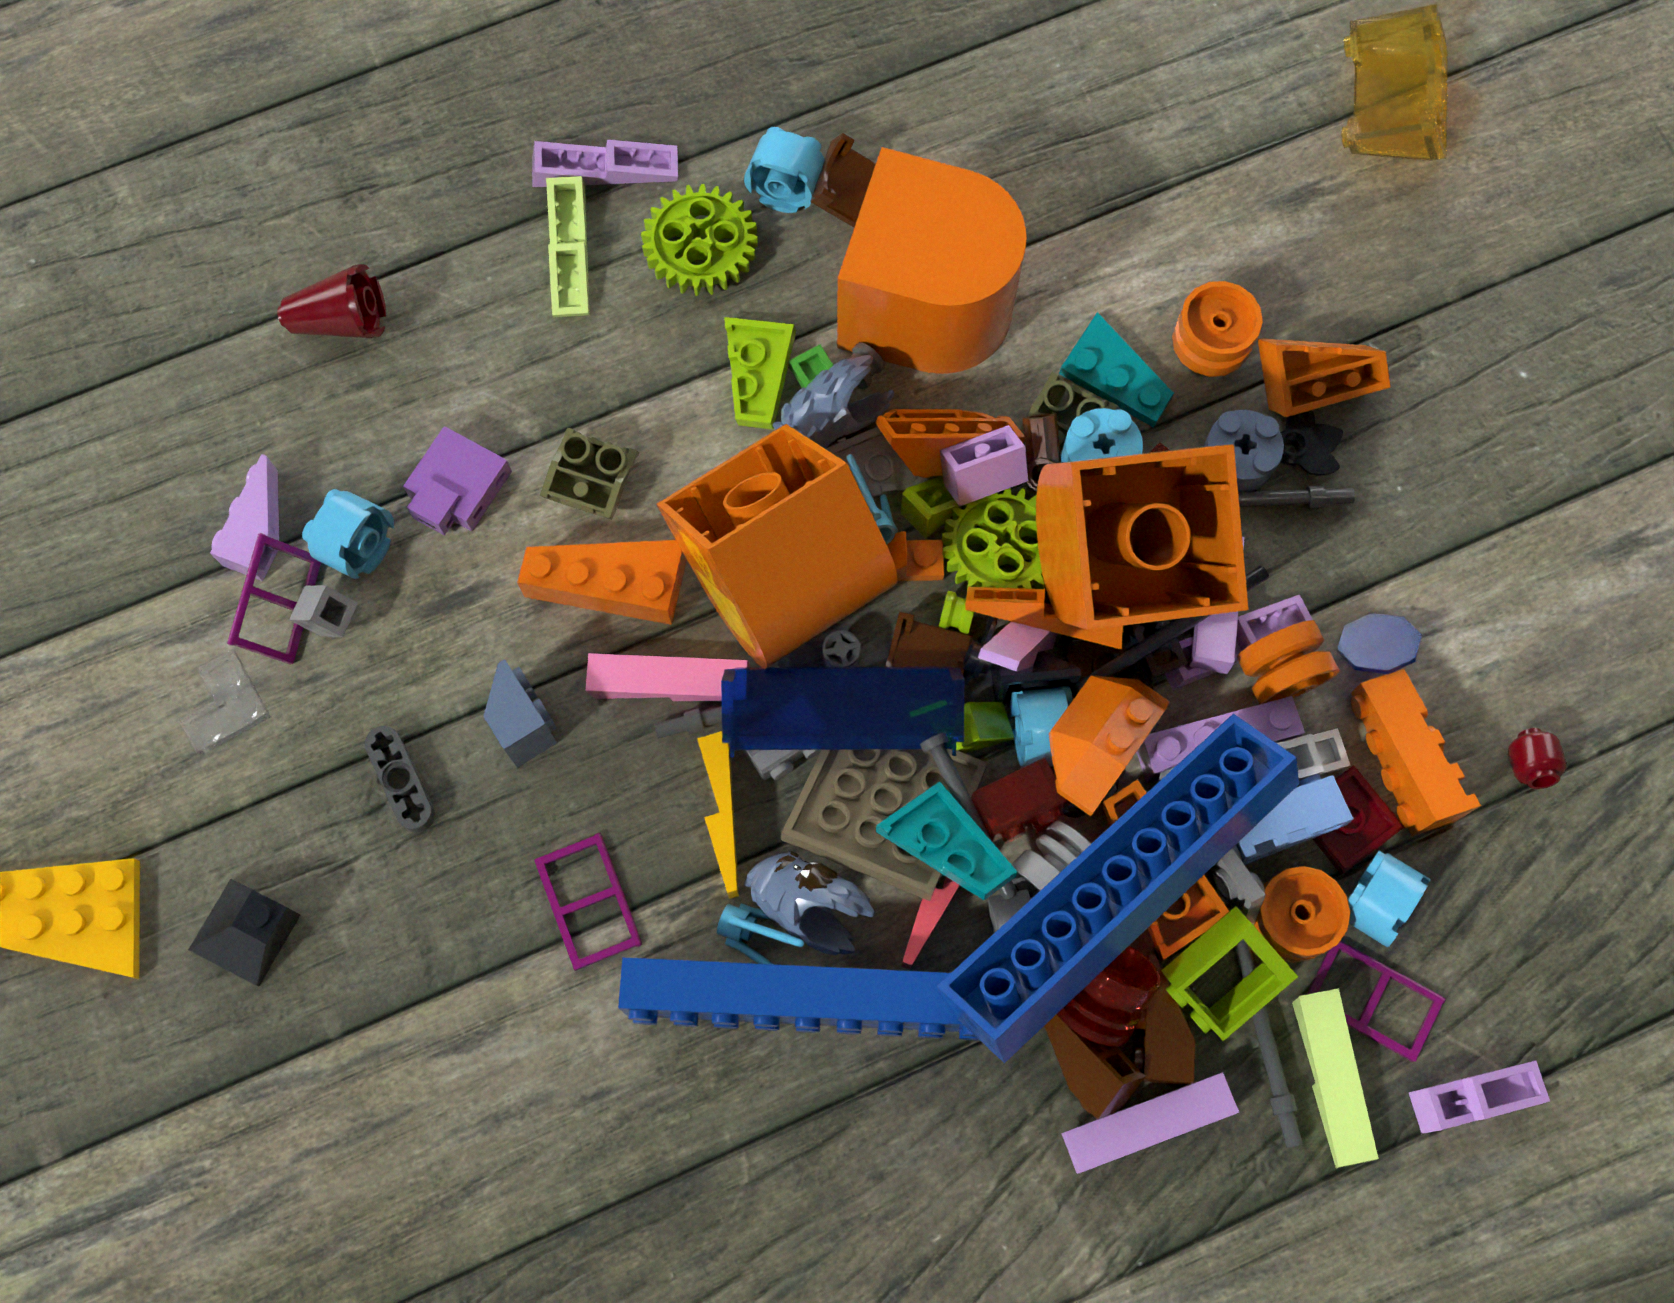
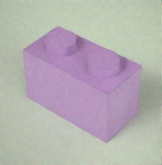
M1009 425L940 450L944 486L958 506L974 502L1028 481L1025 445Z

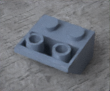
M504 659L497 665L483 717L504 751L518 768L557 743L551 734L557 727L540 699L532 702L533 699L537 698V695L520 667L511 670Z

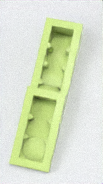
M582 176L546 178L552 316L589 315L585 183Z
M1339 988L1299 996L1292 1004L1314 1076L1315 1084L1312 1088L1335 1167L1341 1168L1377 1160L1379 1158Z

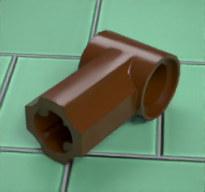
M1036 414L1022 419L1028 464L1027 483L1036 491L1040 476L1037 471L1038 465L1041 463H1061L1056 414Z

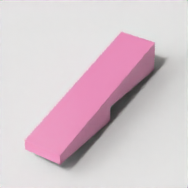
M588 653L585 691L595 699L669 697L672 701L748 700L750 663L748 660Z

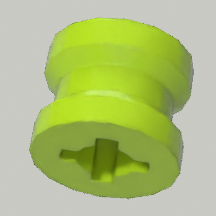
M948 590L939 627L947 629L952 626L958 628L961 633L969 634L974 612L965 610V598L958 597L956 592Z

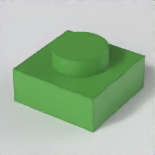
M821 344L789 360V368L801 388H806L822 370H828L833 366Z

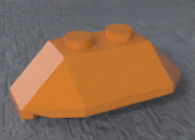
M892 409L883 416H878L876 420V425L912 474L922 478L943 476L940 450L1008 425L1022 443L1025 440L1023 433L1008 416L999 415L997 418H994L985 413L960 409Z
M1090 676L1049 732L1052 761L1057 778L1055 780L1057 793L1091 816L1165 712L1170 701L1138 679Z

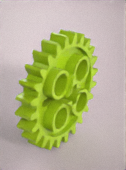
M701 184L699 191L693 193L690 185H686L685 195L681 196L674 189L672 190V201L664 197L660 198L662 209L650 208L652 219H644L646 231L641 232L642 242L644 243L642 245L644 257H647L648 268H655L656 279L659 280L666 277L668 288L673 287L678 282L682 294L691 286L694 288L695 296H699L701 287H706L710 295H713L714 285L719 284L724 290H727V279L730 278L738 283L740 282L738 270L747 273L750 271L748 261L756 259L754 248L758 247L757 225L755 222H752L751 210L744 211V201L742 199L733 203L731 191L721 197L719 186H716L711 193H706L705 185ZM699 215H706V216H708V217H706L705 219H696V218H695V217H697V216H699ZM675 236L681 237V239L677 241L668 240L669 238ZM723 238L732 239V241L728 243L719 242V240ZM695 260L705 261L701 265L692 264V262Z
M1011 488L1004 490L1003 494H998L997 492L975 502L962 505L963 510L957 507L952 509V518L954 520L946 519L945 530L947 532L942 533L943 545H946L943 548L942 554L943 558L950 559L947 562V571H958L955 576L956 584L967 580V589L968 587L1032 589V586L1035 589H1044L1045 583L1041 569L1038 542L1027 544L1021 540L1025 536H1031L1037 540V495L1028 501L1024 499L1025 489L1022 488L1017 496L1011 494ZM998 516L1004 518L1007 522L996 524L990 518ZM972 544L982 545L985 548V550L982 552H974L971 551L968 548V546ZM1010 564L1017 570L1007 573L1002 571L999 566Z

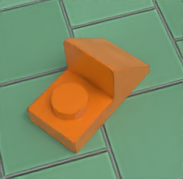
M906 531L895 533L893 540L887 544V547L896 567L898 581H933L944 579L942 540H906Z

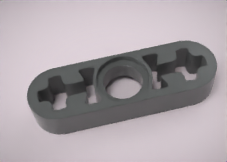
M388 726L374 728L365 739V749L395 817L410 832L418 833L425 831L434 821L435 810L402 737L393 728ZM382 737H386L389 741L394 740V742L389 744V749L396 760L389 762L387 756L380 749L376 750V748L381 746L380 739ZM398 769H406L410 773V781L402 789H394L390 786V777ZM411 796L416 806L420 809L425 808V810L420 812L421 820L415 822L411 818L406 819V816L411 814V810L403 798Z

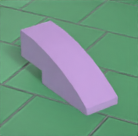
M1537 1061L1409 1092L1422 1134L1550 1102Z

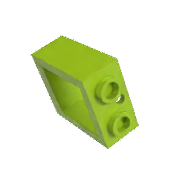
M1236 906L1161 970L1171 983L1166 990L1182 1008L1189 1003L1194 1009L1189 1015L1205 1034L1212 1029L1222 1041L1227 1039L1298 978L1297 974ZM1241 940H1244L1263 963L1211 1008H1208L1189 985Z

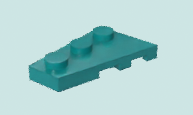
M1098 312L1070 352L1059 372L1063 377L1093 394L1118 405V408L1153 428L1174 395V392Z
M940 781L876 825V832L982 900L987 899L1016 878L1017 870Z

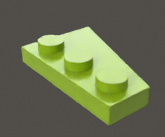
M724 317L728 337V357L732 373L731 384L735 420L738 426L774 430L773 423L776 422L796 336L794 324Z

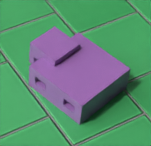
M444 426L403 485L408 496L412 498L407 509L413 519L444 536L454 521L464 528L473 531L512 470L506 459Z

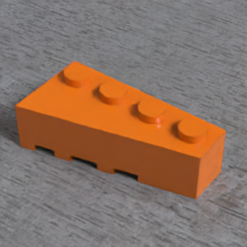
M676 540L526 547L517 583L526 598L672 625L687 559Z
M1405 669L1362 682L1351 692L1352 710L1355 716L1363 721L1367 731L1366 742L1372 754L1377 755L1383 768L1381 770L1383 783L1389 791L1393 792L1398 803V818L1403 826L1409 829L1411 836L1454 823L1481 806L1475 794L1467 796L1459 781L1463 780L1465 776L1458 763L1450 764L1443 754L1445 740L1440 731L1426 724L1424 719L1428 716V710Z
M1138 779L1104 801L1102 808L1109 827L1147 793ZM1205 875L1148 927L1160 962L1208 931L1230 912Z

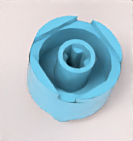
M770 127L767 133L759 140L745 172L744 183L750 193L754 189L761 196L759 202L776 211L796 213L799 207L805 206V209L808 208L825 161L820 152L821 144L813 137H802L786 132L779 127Z
M1100 408L1087 411L1072 421L1063 446L1061 463L1142 454L1143 440L1137 425L1132 421L1131 416L1124 410Z
M332 489L327 493L324 504L317 512L315 518L305 525L302 538L308 542V549L312 558L353 579H358L360 577L357 574L361 572L370 574L385 557L391 543V539L386 537L388 526L394 529V520L388 510L349 491Z
M1070 686L1012 692L1011 717H1015L1016 728L1012 730L1018 762L1020 766H1023V769L1053 766L1049 732L1072 702Z
M1378 851L1359 879L1358 885L1347 899L1350 909L1349 924L1388 948L1398 935L1396 932L1398 927L1406 923L1431 879L1392 855Z

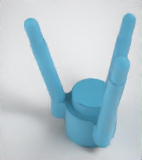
M849 454L846 458L850 469L887 545L893 540L895 533L898 532L893 522L887 496L885 494L880 496L882 508L880 510L873 500L854 456Z
M742 903L739 907L727 904L717 927V934L727 937L725 945L738 949L758 964L773 963L742 942V939L749 941L753 933L797 947L804 946L802 939L757 924V918L754 917L770 918L761 909Z

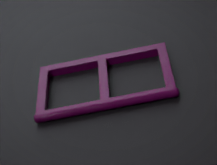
M259 533L227 644L291 665L294 664L303 631L302 626L294 623L286 653L239 637L250 595L292 611L297 604L295 601L253 586L264 545L310 563L304 587L315 586L321 562L312 558L307 551Z
M596 833L590 838L534 859L574 971L642 945L601 833ZM597 845L612 887L560 907L545 865ZM616 896L631 939L579 959L564 916Z
M1340 941L1338 945L1327 951L1306 995L1319 991L1339 950L1381 972L1359 1020L1345 1014L1347 1026L1404 1058L1416 1062L1440 1008L1446 999ZM1390 978L1432 1001L1410 1049L1367 1026Z

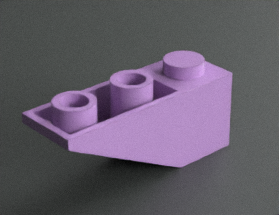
M261 454L257 464H254L249 469L246 476V485L240 496L236 497L231 503L229 517L223 529L215 534L210 552L222 566L247 575L258 534L263 533L279 541L278 470L268 457ZM264 545L255 579L264 580L278 550Z

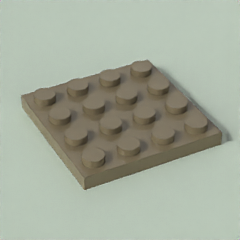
M843 705L781 833V840L930 901L942 874L876 832L877 824L939 781L949 791L931 752L924 753L920 746L922 742L928 739ZM945 746L973 801L988 763Z

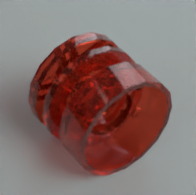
M1128 946L1057 1014L1066 1025L1083 1037L1106 1046H1121L1129 1041L1134 1027L1140 1022L1141 1011L1148 1008L1161 983L1160 974L1147 957L1135 948Z

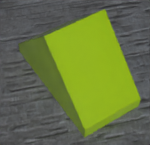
M943 476L908 487L902 493L901 514L925 539L942 526L946 519L952 517V509L954 507L962 509V506H958L944 486Z
M968 702L929 722L932 737L945 732L949 741L944 745L962 753L1014 740L1003 702Z

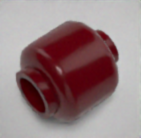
M1539 728L1523 730L1518 734V738L1514 739L1508 747V756L1515 778L1532 789H1544L1557 784L1567 769V762L1560 740L1556 735L1542 732Z

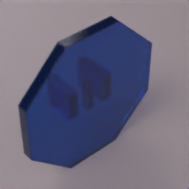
M1370 613L1344 625L1337 652L1354 670L1391 674L1416 662L1422 634L1405 617Z

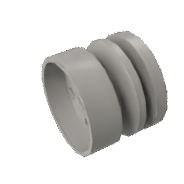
M1054 821L1047 828L1048 836L1044 834L1036 839V845L1042 856L1031 850H1025L1012 863V866L1017 870L1016 878L1012 880L1019 891L1027 889L1031 899L1092 844L1063 822Z

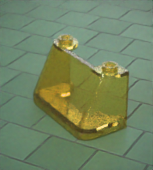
M1437 4L1351 20L1350 36L1344 37V50L1347 58L1352 57L1355 66L1354 118H1348L1347 126H1342L1343 147H1349L1352 154L1425 161L1446 159L1448 51Z

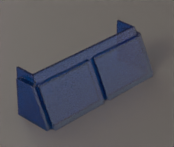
M950 666L768 667L766 669L762 667H737L725 669L721 680L722 743H730V757L735 756L736 750L922 749L920 746L922 742L943 732L946 733L949 739L944 744L946 749H950L952 756H956V742H964V677L960 668H952Z

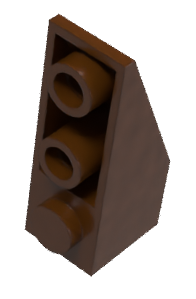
M1148 954L1142 959V964L1137 963L1135 970V987L1141 988V1005L1135 1004L1133 1027L1139 1030V1046H1133L1131 1062L1146 1076L1142 1082L1187 1086L1194 1083L1195 1039L1178 1003L1166 990L1170 985L1166 976L1161 971L1162 968L1156 955Z

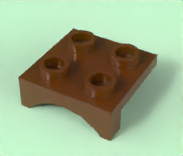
M842 133L830 142L810 202L855 228L876 163L851 149L854 139Z
M899 611L889 655L880 681V691L919 701L946 700L947 708L954 709L964 673L962 669L963 660L972 642L973 635L914 621V615Z

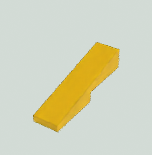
M723 730L697 738L719 809V813L704 818L728 897L732 899L739 897L730 739L728 730Z

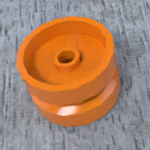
M1215 281L1195 288L1184 301L1172 335L1174 351L1181 363L1193 372L1208 377L1225 376L1238 370L1248 359L1252 347L1259 336L1263 323L1261 307L1250 292L1234 283Z
M1314 620L1296 623L1271 633L1249 645L1238 654L1237 659L1244 674L1249 677H1260L1252 687L1259 705L1290 696L1295 698L1326 683L1340 672L1330 651H1316L1324 642V638Z
M1301 866L1287 868L1263 884L1266 896L1254 926L1284 961L1290 963L1310 961L1339 944L1348 930L1350 909L1347 896L1335 879L1322 870ZM1296 915H1301L1302 920L1299 919Z

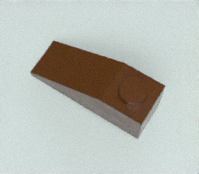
M1073 1000L1045 1025L1069 1090L1080 1100L1081 1106L1097 1120L1119 1112L1146 1076Z

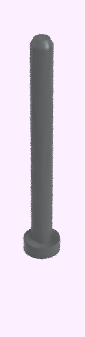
M940 733L922 742L920 746L923 752H931L951 795L992 841L944 745L949 741L946 733ZM1012 880L999 889L1001 896L1006 900L1016 896V887Z

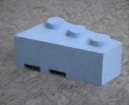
M1315 774L1299 781L1298 787L1248 832L1236 846L1241 854V861L1244 865H1247L1322 834L1344 827L1353 820V817L1334 776L1331 775L1321 779L1319 774Z

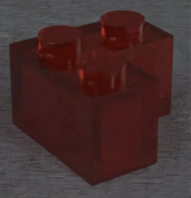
M1045 757L972 793L971 799L993 842L1002 838L1004 843H1009L1032 829L1035 830L1036 834L1047 830L1062 815L1061 811L1067 799L1057 793L1056 777Z

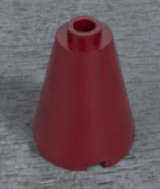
M358 264L284 297L281 305L278 307L277 315L280 324L292 334L376 338L380 337L385 330V326L379 327L380 318L386 317L384 295L376 276L369 277L365 270L370 268L367 265Z

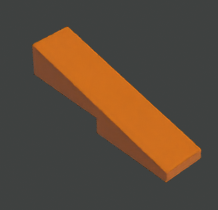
M968 587L965 610L1122 649L1123 626L1086 630L1063 623L1055 615L1051 604H1045V589Z

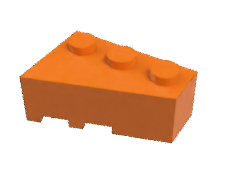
M1257 338L1268 408L1285 417L1391 388L1386 351L1366 345Z

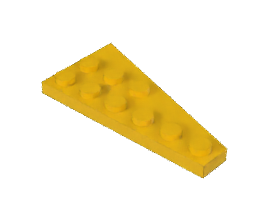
M132 858L0 872V948L139 979L140 861Z

